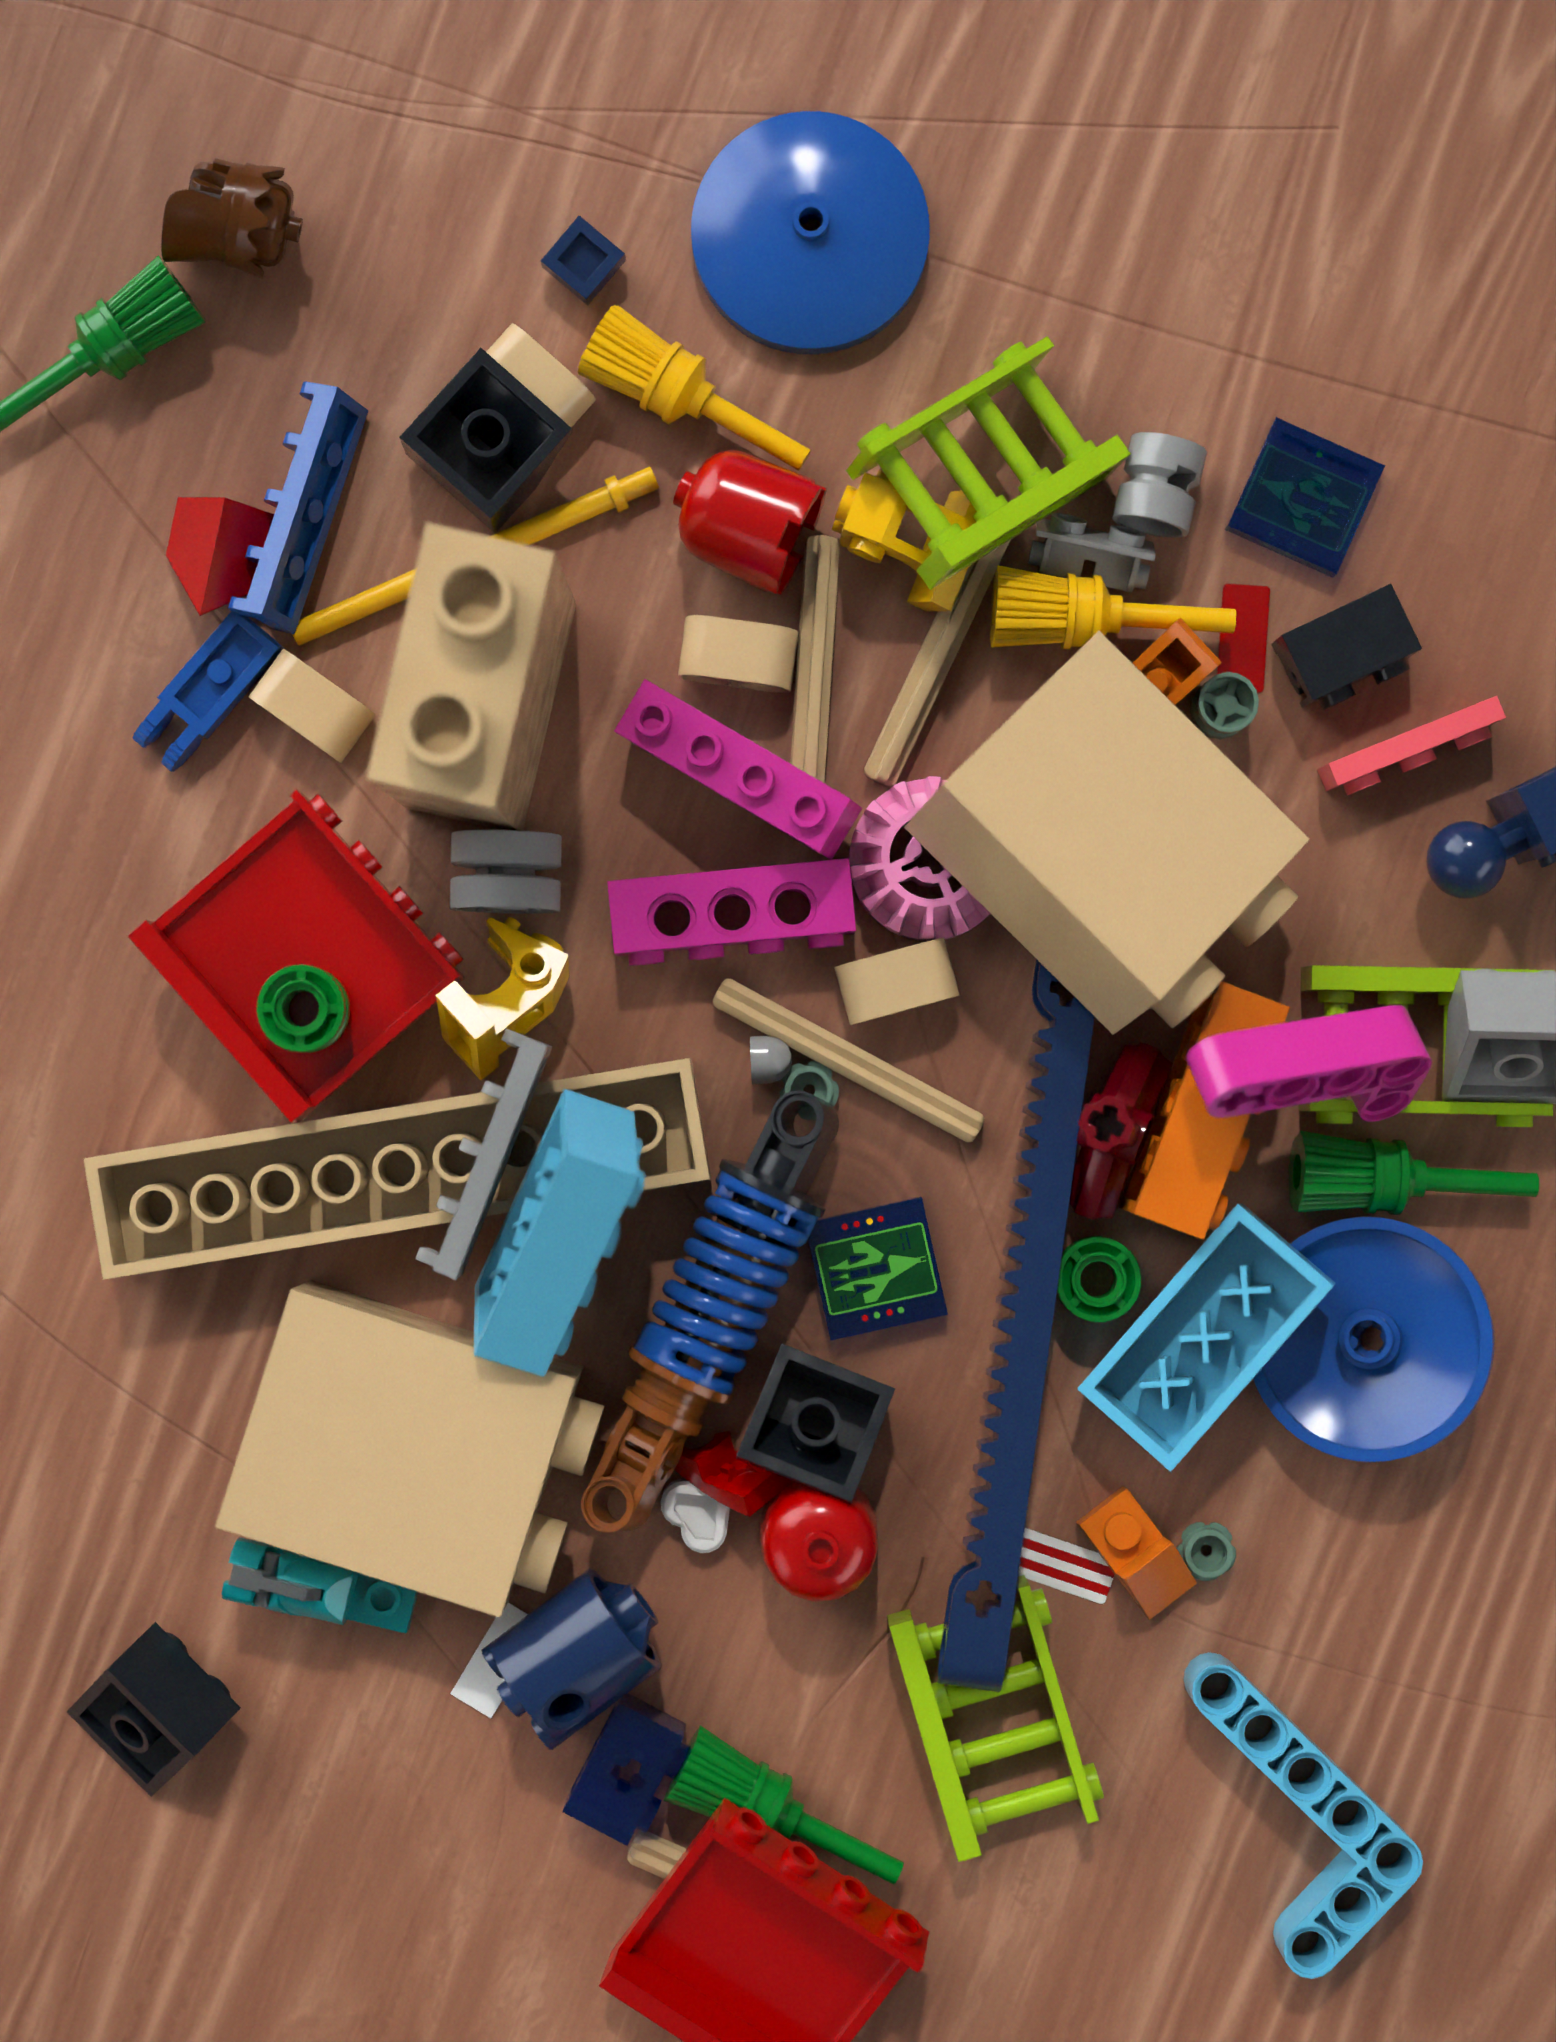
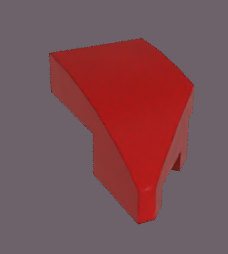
M730 1431L715 1434V1438L703 1447L695 1449L684 1447L675 1471L714 1500L748 1517L791 1484L787 1478L737 1459L738 1450L735 1449Z

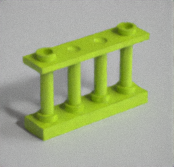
M1048 336L1028 348L1022 342L1014 344L993 361L992 364L995 368L893 429L887 423L875 427L856 444L860 449V453L846 470L851 479L854 480L879 465L930 537L931 541L927 545L932 553L916 570L930 590L1106 480L1131 455L1118 435H1115L1098 447L1095 446L1092 440L1085 442L1034 369L1054 347ZM1013 383L1066 456L1062 460L1065 467L1054 474L1051 473L1048 467L1043 469L1039 467L991 399L992 396ZM970 410L1021 482V485L1018 487L1021 495L1010 502L1003 495L996 497L946 426L947 423ZM925 438L977 511L973 515L976 523L965 530H962L958 523L951 525L900 452Z
M1311 965L1301 967L1300 991L1318 992V1003H1324L1323 1017L1348 1013V1004L1354 1003V992L1378 993V1004H1384V1007L1400 1005L1406 1007L1407 1010L1408 1005H1414L1415 994H1438V1005L1444 1006V1078L1448 1006L1460 971H1476L1483 968ZM1493 969L1500 972L1545 971L1535 969ZM1442 1093V1101H1411L1399 1113L1496 1115L1497 1127H1533V1115L1553 1116V1104L1444 1101ZM1347 1096L1299 1105L1300 1111H1316V1123L1352 1124L1353 1112H1358L1353 1100L1347 1099Z
M1025 1575L1018 1576L1016 1590L1019 1601L1014 1602L1011 1629L1027 1624L1037 1659L1005 1668L1000 1692L953 1685L945 1686L938 1682L931 1683L925 1661L936 1658L935 1651L940 1650L944 1623L929 1628L926 1622L914 1625L910 1609L887 1615L893 1642L958 1862L982 1855L977 1836L988 1833L987 1826L1074 1800L1079 1801L1087 1824L1099 1821L1093 1801L1104 1798L1102 1787L1094 1763L1082 1764L1042 1626L1052 1624L1048 1604L1043 1589L1039 1588L1031 1591ZM1044 1683L1054 1717L962 1744L961 1739L948 1741L942 1719L954 1716L953 1709ZM1061 1741L1070 1776L983 1802H979L978 1797L966 1800L960 1777L970 1775L969 1768Z

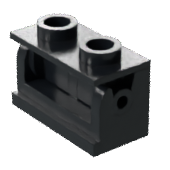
M1391 583L1282 634L1271 644L1276 655L1278 654L1298 695L1305 693L1307 698L1300 702L1301 707L1303 708L1319 701L1323 710L1355 696L1356 693L1352 684L1373 675L1378 685L1408 671L1410 667L1406 659L1422 649Z

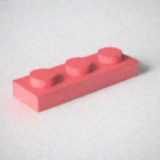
M1494 696L1335 760L1319 768L1317 771L1326 792L1343 785L1348 796L1380 783L1381 780L1377 771L1399 763L1402 773L1437 760L1433 748L1454 740L1459 751L1493 737L1488 726L1505 719L1506 716L1498 696Z

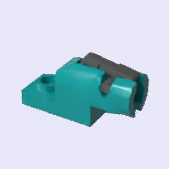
M239 1537L234 1544L229 1563L233 1564L230 1580L224 1582L222 1589V1599L254 1607H265L275 1612L310 1617L339 1625H344L347 1620L402 1633H407L410 1628L418 1595L417 1591L263 1542Z

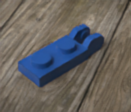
M231 611L157 697L160 702L137 728L132 737L133 740L143 748H146L160 737L176 713L189 725L175 742L168 747L165 755L162 757L161 764L171 772H174L176 769L178 770L199 747L203 737L208 739L272 665L284 647L249 617Z

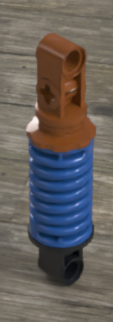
M791 1091L784 1094L774 1104L772 1112L747 1163L743 1164L727 1159L721 1160L718 1166L720 1171L716 1177L718 1188L715 1194L717 1195L708 1196L704 1202L706 1211L717 1219L713 1221L706 1217L697 1218L693 1224V1229L697 1234L707 1238L706 1241L702 1242L692 1237L686 1239L683 1245V1251L696 1259L695 1264L683 1258L675 1261L673 1272L686 1279V1282L682 1284L673 1279L667 1280L662 1290L664 1295L676 1301L675 1304L672 1305L664 1300H658L652 1308L654 1316L665 1321V1325L662 1326L654 1322L645 1323L635 1344H631L629 1348V1356L642 1367L640 1376H637L635 1386H627L622 1396V1400L628 1405L608 1437L603 1456L581 1500L583 1517L593 1529L604 1533L632 1531L641 1527L648 1520L665 1482L675 1470L688 1435H699L704 1425L700 1417L705 1412V1406H708L710 1401L731 1404L734 1398L732 1393L735 1389L733 1377L735 1373H739L747 1365V1359L742 1350H750L756 1346L758 1335L754 1329H761L766 1326L769 1320L764 1308L773 1307L779 1299V1295L774 1287L785 1285L789 1279V1273L784 1266L788 1267L797 1263L799 1252L796 1247L806 1244L818 1218H822L826 1211L825 1208L807 1195L839 1128L838 1115L835 1109L823 1099L805 1091ZM812 1106L816 1112L815 1127L809 1134L798 1137L794 1130L795 1116L801 1108ZM615 1488L623 1492L627 1501L625 1514L620 1520H616L611 1516L607 1505L608 1497Z

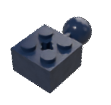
M1556 767L1487 800L1498 824L1489 828L1478 822L1460 821L1444 827L1435 835L1427 851L1426 863L1430 878L1441 891L1462 899L1482 896L1498 884L1503 876L1506 860L1515 857L1518 865L1537 859L1541 868L1556 862Z

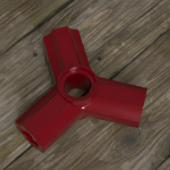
M1142 1042L1133 1046L1124 1045L1102 1094L1095 1093L1090 1104H1085L1078 1122L1080 1129L1077 1136V1144L1081 1145V1149L1073 1171L1069 1204L1074 1208V1212L1092 1220L1097 1218L1112 1219L1118 1210L1131 1167L1136 1165L1143 1151L1154 1119L1152 1113L1172 1069L1173 1063L1167 1060L1162 1055L1161 1050Z

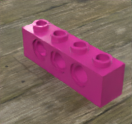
M645 678L614 732L830 860L835 856L862 810L852 799Z
M849 858L607 881L614 954L616 956L628 955L629 966L665 963L664 952L688 950L689 960L725 957L724 946L748 944L749 955L785 951L784 940L808 938V949L844 946V935L855 934L856 932ZM786 892L801 893L810 904L809 916L799 924H786L776 915L775 903ZM729 897L742 899L750 908L749 921L738 930L724 929L715 919L717 906L721 901ZM669 903H679L685 906L690 913L689 926L683 933L677 936L664 935L656 926L658 911Z

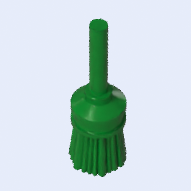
M159 255L107 302L100 298L92 309L84 314L80 312L75 316L78 339L68 345L71 352L0 401V432L84 373L92 377L99 371H103L122 380L132 368L138 364L142 366L148 362L145 354L206 323L205 318L192 298Z
M1301 1130L1292 1142L1288 1167L1289 1203H1291V1207L1296 1212L1361 1208L1364 1213L1374 1214L1376 1211H1387L1390 1215H1400L1411 1197L1422 1198L1426 1191L1537 1197L1540 1184L1537 1173L1427 1167L1425 1160L1412 1159L1404 1140L1394 1139L1391 1142H1380L1377 1138H1367L1365 1142Z
M701 1725L694 1733L674 1772L663 1801L711 1817L723 1799L726 1798L740 1808H748L756 1812L769 1827L789 1839L794 1834L893 1885L896 1883L903 1869L904 1862L803 1812L804 1804L793 1799V1779L791 1775L787 1773L780 1774L770 1769L769 1764L763 1761L756 1764Z

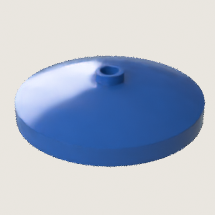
M801 111L775 116L759 122L743 131L721 150L711 163L698 188L691 219V240L694 262L702 286L710 301L732 326L742 334L767 347L788 353L817 355L845 350L863 343L886 328L902 312L916 291L923 274L930 240V221L925 195L918 177L903 154L888 139L866 124L846 116L821 111ZM809 219H814L820 222V228L815 231H807L800 224H806Z
M1355 1217L1329 1222L1310 1230L1290 1243L1336 1284L1253 1378L1259 1394L1275 1418L1288 1431L1311 1447L1342 1459L1362 1462L1391 1461L1410 1457L1437 1445L1450 1436L1465 1422L1481 1399L1490 1377L1494 1358V1327L1489 1304L1482 1287L1466 1263L1450 1247L1426 1231L1408 1223L1380 1217ZM1376 1328L1381 1331L1380 1338L1384 1343L1377 1351H1368L1362 1343L1363 1334L1368 1329Z

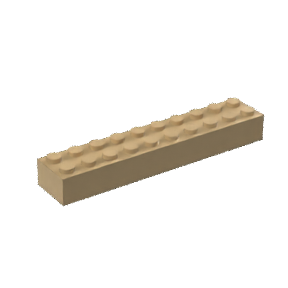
M692 1058L538 1083L486 1216L508 1213L564 1089L634 1112L636 1137L642 1139V1150L638 1160L639 1170L645 1172L642 1190L710 1179L711 1172ZM481 1092L83 1158L103 1280L451 1222L454 1214L437 1208V1202L440 1195L460 1201L477 1157L459 1150V1146L463 1137L482 1144L499 1099Z

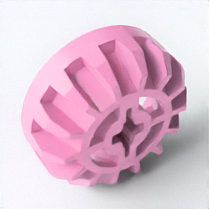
M926 777L925 779L900 782L876 800H873L866 808L854 830L849 849L851 882L864 909L877 923L899 936L919 941L956 937L971 930L991 914L964 886L953 893L948 882L952 874L941 864H939L940 873L933 874L928 866L920 869L914 867L910 870L902 871V869L911 866L922 854L921 844L914 837H912L904 850L903 858L890 863V848L895 835L946 781L942 780L941 777ZM911 880L923 887L939 886L944 897L938 899L921 898L908 892L900 884Z

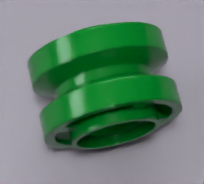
M292 965L275 972L265 982L257 1000V1016L263 1032L276 1045L290 1051L315 1052L329 1047L341 1037L349 1022L350 1002L341 982L329 972L309 965ZM309 991L316 997L319 1003V1013L311 1024L300 1027L292 1021L289 1014V1005L298 993Z
M1089 1236L1074 1241L1062 1251L1057 1296L1064 1307L1071 1313L1087 1321L1107 1322L1124 1315L1134 1305L1140 1293L1141 1271L1136 1258L1127 1247L1110 1238ZM1101 1261L1110 1267L1113 1274V1282L1106 1293L1100 1296H1091L1081 1286V1273L1088 1264Z

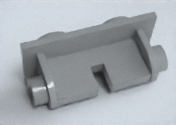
M1052 513L1051 520L1042 519L1036 523V536L1044 537L1045 541L1044 543L1032 542L1028 564L1038 566V573L1063 578L1066 577L1067 573L1076 574V577H1080L1085 559L1095 562L1092 575H1101L1106 587L1132 593L1134 587L1146 588L1150 566L1140 564L1141 559L1154 561L1156 554L1154 543L1145 541L1146 534L1144 532L1117 525L1111 526L1109 533L1086 528V520L1064 513Z

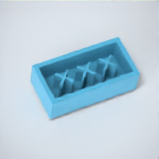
M564 1089L475 1284L474 1356L544 1377L554 1355L563 1356L567 1351L573 1334V1315L578 1306L586 1308L589 1304L597 1282V1272H595V1269L601 1257L610 1258L613 1254L620 1236L621 1223L618 1221L625 1206L633 1208L637 1204L644 1186L645 1172L639 1170L638 1166L642 1150V1139L636 1137L633 1111Z
M1239 1203L1077 1389L1171 1472L1336 1283L1243 1203Z

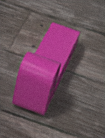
M1400 1005L1221 1033L1198 1042L1189 1050L1186 1056V1061L1206 1108L1211 1116L1217 1118L1351 1096L1362 1120L1368 1122L1384 1120L1398 1114L1409 1105L1433 1063L1408 1010Z

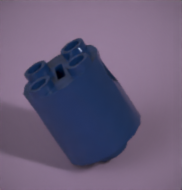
M589 1568L484 1647L482 1654L491 1669L501 1679L504 1678L505 1680L497 1686V1691L505 1705L516 1717H520L527 1712L532 1718L531 1725L537 1736L548 1749L553 1750L660 1669L661 1663L657 1652L649 1640L650 1629L656 1626L659 1621L648 1602L632 1584L622 1585L605 1581L596 1571Z

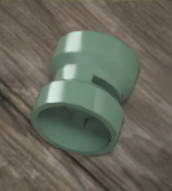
M1225 672L1213 676L1196 691L1191 699L1190 714L1193 724L1209 738L1225 739L1234 736L1249 725L1256 716L1259 705L1257 690L1249 679L1238 673Z

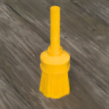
M619 305L611 306L606 312L581 356L577 371L578 375L639 400V407L642 410L654 412L662 417L661 420L668 425L685 414H689L695 419H699L701 415H704L798 471L801 470L811 452L809 448L714 393L716 386L705 380L706 358L699 354L695 356L686 351L684 345L677 341L670 345Z
M997 565L991 602L990 643L992 648L1060 643L1061 649H1070L1071 647H1083L1098 631L1105 636L1106 633H1120L1121 627L1168 629L1179 618L1192 631L1234 633L1236 609L1123 602L1122 595L1109 594L1101 575H1092L1089 578L1076 577V574L1067 573L1066 577L1062 578Z

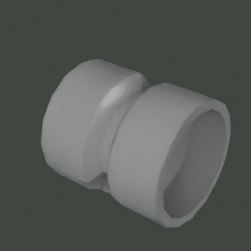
M1153 432L1133 434L1128 447L1131 455L1125 460L1123 468L1130 476V481L1119 486L1112 520L1121 526L1137 529L1149 535L1172 538L1186 537L1189 533L1196 503L1189 494V490L1200 485L1207 456L1206 449L1195 442L1168 434Z

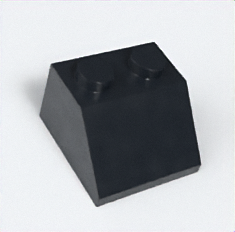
M480 348L399 438L409 458L496 534L535 491L571 435L572 428L486 351Z
M781 1343L736 1458L851 1504L896 1388Z
M155 1622L106 1669L70 1707L67 1713L152 1797L216 1735L241 1707L231 1698L228 1688L221 1680L215 1676L208 1675L188 1655L186 1646L177 1636L165 1632Z

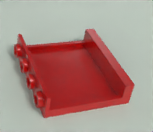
M296 789L290 794L294 801L157 920L154 922L145 920L127 936L291 1123H298L306 1118L437 1003L436 995L452 982L456 981L459 984L465 979L456 968L464 960L463 957L442 933L439 932L432 939L415 921L423 914L422 910L400 886L391 893L375 876L383 866L360 840H357L350 847L334 828L343 821L319 794L309 801L304 794ZM292 965H309L329 972L341 982L349 997L350 1017L345 1031L335 1043L315 1052L290 1051L273 1043L263 1032L257 1016L258 996L269 977L280 969ZM304 991L294 996L289 1005V1014L295 1024L300 1027L307 1026L317 1018L319 1003L311 992Z
M724 1798L611 1951L599 1987L683 2042H851L910 1967L917 1973L923 1968L930 1931L923 1928L919 1921L909 1912L902 1909H894L870 1893L868 1888L857 1878L842 1875L818 1859L817 1855L805 1844L796 1841L792 1842L769 1827L763 1818L753 1810L740 1808Z

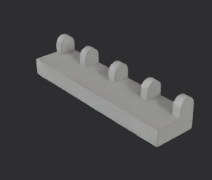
M505 1029L501 1040L512 1047L519 1048L505 1086L503 1087L485 1080L481 1092L499 1099L484 1140L480 1144L463 1137L459 1146V1150L477 1157L460 1201L440 1195L436 1205L437 1208L454 1214L440 1252L431 1248L420 1247L416 1256L417 1260L433 1266L432 1271L455 1280L464 1274L553 1047L509 1029Z

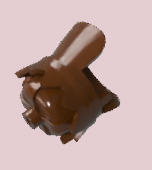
M217 158L214 159L213 164L200 162L195 165L190 176L189 190L184 189L174 192L168 197L165 204L161 236L163 261L197 262L218 260L225 262L226 266L237 268L247 274L263 279L264 271L260 265L272 267L280 263L285 255L287 240L298 243L302 231L303 218L295 217V212L292 210L293 190L287 183L277 180L284 176L285 168L251 163L243 165Z

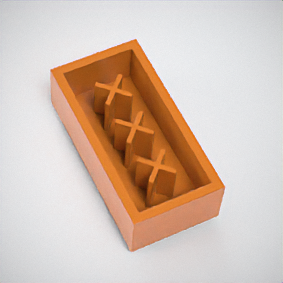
M1221 981L1213 992L1191 1013L1174 1058L1170 1076L1155 1109L1147 1141L1132 1171L1119 1206L1120 1209L1203 1240L1208 1229L1215 1230L1219 1227L1228 1204V1196L1221 1194L1229 1171L1239 1172L1248 1152L1250 1139L1243 1137V1133L1251 1113L1222 1118L1211 1116L1191 1073L1186 1056L1194 1045L1213 1035L1288 1023L1285 1020L1290 1009L1289 1006ZM1260 1111V1112H1254V1113H1252V1114H1255V1115L1258 1116V1115L1261 1113V1111Z

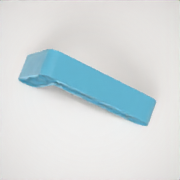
M1217 1653L1199 1654L1189 1662L1183 1678L1185 1690L1199 1711L1342 1848L1337 1856L1280 1914L1273 1930L1275 1944L1294 1973L1300 1977L1310 1979L1322 1977L1340 1962L1417 1881L1423 1867L1421 1851L1405 1830L1230 1660ZM1218 1672L1228 1675V1688L1221 1696L1211 1699L1201 1695V1684L1207 1676ZM1259 1715L1271 1717V1730L1265 1737L1259 1740L1245 1738V1726L1249 1720ZM1301 1758H1312L1315 1760V1770L1311 1777L1301 1782L1289 1780V1769L1295 1761ZM1348 1800L1358 1802V1813L1354 1819L1344 1824L1333 1822V1811L1337 1805ZM1390 1843L1402 1845L1401 1855L1396 1862L1387 1866L1377 1865V1854L1382 1847ZM1348 1887L1360 1888V1897L1355 1905L1347 1909L1334 1907L1335 1898L1340 1891ZM1307 1931L1319 1933L1318 1942L1308 1952L1299 1953L1292 1950L1294 1940L1301 1933Z

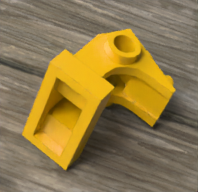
M881 469L878 470L876 476L865 472L858 489L847 485L838 506L831 530L841 534L840 545L848 547L847 550L868 561L881 563L884 554L909 565L915 570L917 577L907 602L926 612L951 611L968 567L930 590L916 571L932 553L927 545L931 541L930 537L927 536L922 550L896 538L905 511L912 512ZM962 490L950 492L944 507L937 504L951 525L958 523L961 529L965 530L976 523L973 515L977 511Z
M491 917L486 920V926L489 928L490 935L487 939L488 944L510 968L511 972L508 979L498 989L488 994H467L454 981L436 995L442 1038L480 1080H483L499 1067L498 1056L510 1047V1045L501 1040L505 1029L522 1035L528 1033L554 1012L569 979V955L564 953L562 946L546 935L533 933L529 936L518 931L521 924L512 917H508L505 923Z

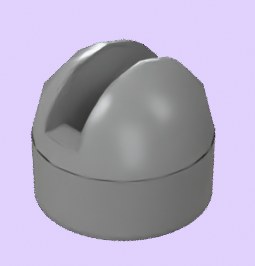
M750 1036L752 1084H770L781 1081L789 1073L792 1055L785 1042L771 1036Z

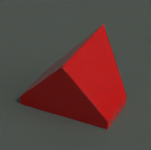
M225 497L177 498L166 557L200 616L229 604L232 596L242 598L248 595L258 564L247 560L245 555L249 545L264 547L274 514Z

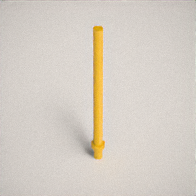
M650 466L619 480L613 475L604 479L606 486L489 537L529 546L613 508H616L618 513L629 508L627 502L659 489V485ZM415 569L299 619L295 634H292L296 643L300 646L408 599Z

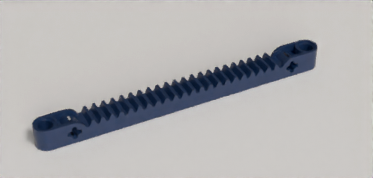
M1037 959L1035 961L1032 983V1002L1038 1013L1050 1023L1048 1029L1039 1030L1032 1037L1033 1042L1046 1049L1045 1053L1036 1054L1029 1059V1065L1043 1073L1042 1077L1033 1078L1026 1082V1089L1038 1095L1039 1101L1028 1103L1022 1109L1023 1113L1036 1120V1125L1022 1128L1019 1131V1136L1033 1143V1146L1030 1150L1016 1153V1160L1030 1168L1029 1173L1013 1177L1012 1182L1026 1191V1197L1011 1200L1009 1203V1207L1021 1213L1023 1219L1022 1221L1006 1225V1231L1018 1237L1020 1241L1019 1245L1003 1248V1255L1016 1262V1269L1000 1272L999 1276L1001 1280L1013 1286L1012 1293L996 1297V1303L1010 1310L1008 1317L993 1320V1327L1007 1335L1005 1341L992 1343L989 1348L990 1351L1003 1358V1364L986 1369L988 1376L1000 1382L998 1389L983 1392V1399L997 1406L996 1412L980 1416L979 1420L982 1425L993 1431V1436L977 1440L976 1447L988 1454L990 1458L989 1461L973 1464V1471L986 1480V1485L970 1488L969 1495L975 1501L983 1505V1509L967 1512L966 1520L970 1525L979 1529V1533L963 1537L964 1546L967 1550L976 1554V1559L963 1565L953 1575L950 1582L938 1663L939 1684L994 1692L1001 1691L1005 1674L1077 1149V1136L1080 1127L1078 1122L1082 1112L1095 1017L1075 997L1065 1007L1059 1005V995L1050 992V987L1055 986L1059 981ZM980 1581H987V1586L992 1593L996 1594L995 1600H985L982 1610H976L972 1600L966 1596L967 1590L976 1591Z

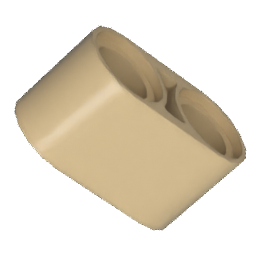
M511 323L486 351L570 427L596 401L590 390L575 375L516 324Z
M704 615L686 616L678 677L704 684L764 692L788 693L791 691L798 631L766 623Z
M284 648L249 695L251 700L340 763H342L376 715Z
M945 938L915 944L834 967L850 1025L960 996Z

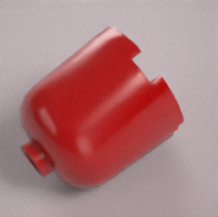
M727 450L718 452L707 459L696 475L689 471L683 475L675 492L673 505L682 508L678 522L679 534L689 553L699 560L766 593L770 591L781 595L792 580L803 558L802 554L793 551L804 526L810 530H815L827 490L815 484L814 479L745 452Z
M790 1480L791 1484L764 1505L759 1521L763 1560L774 1581L791 1595L812 1602L837 1600L856 1590L871 1573L878 1551L876 1512L866 1494L858 1487L852 1503L849 1504Z

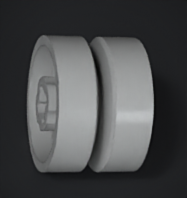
M467 830L452 832L450 863L456 867L476 869V874L455 876L450 879V910L512 914L560 912L561 881L555 878L536 876V871L552 870L561 867L562 836L554 833L517 830Z

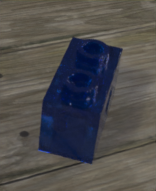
M629 1693L624 1695L612 1708L566 1796L562 1812L626 1846L636 1829L646 1833L662 1802L661 1799L653 1796L664 1775L671 1779L676 1777L689 1751L690 1746L682 1742L686 1723ZM632 1758L641 1763L639 1774L634 1773L629 1781H626L619 1777L621 1766L626 1767Z

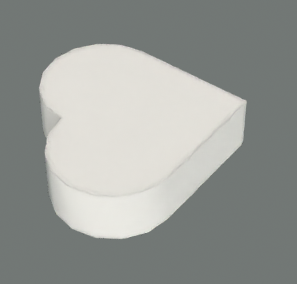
M677 1479L665 1488L661 1498V1511L665 1519L672 1525L681 1527V1535L685 1544L693 1551L699 1553H710L718 1549L724 1542L727 1534L730 1508L703 1493L686 1479Z

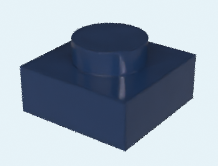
M579 215L541 259L542 268L580 300L589 305L623 265L626 257L623 251Z

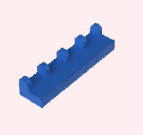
M307 381L303 382L299 394L305 399L312 401L302 433L286 432L282 444L284 447L295 451L283 490L267 489L264 498L265 503L276 507L264 547L249 545L245 555L247 560L258 564L247 598L232 596L228 609L234 613L256 618L274 630L295 634L369 411L336 386Z

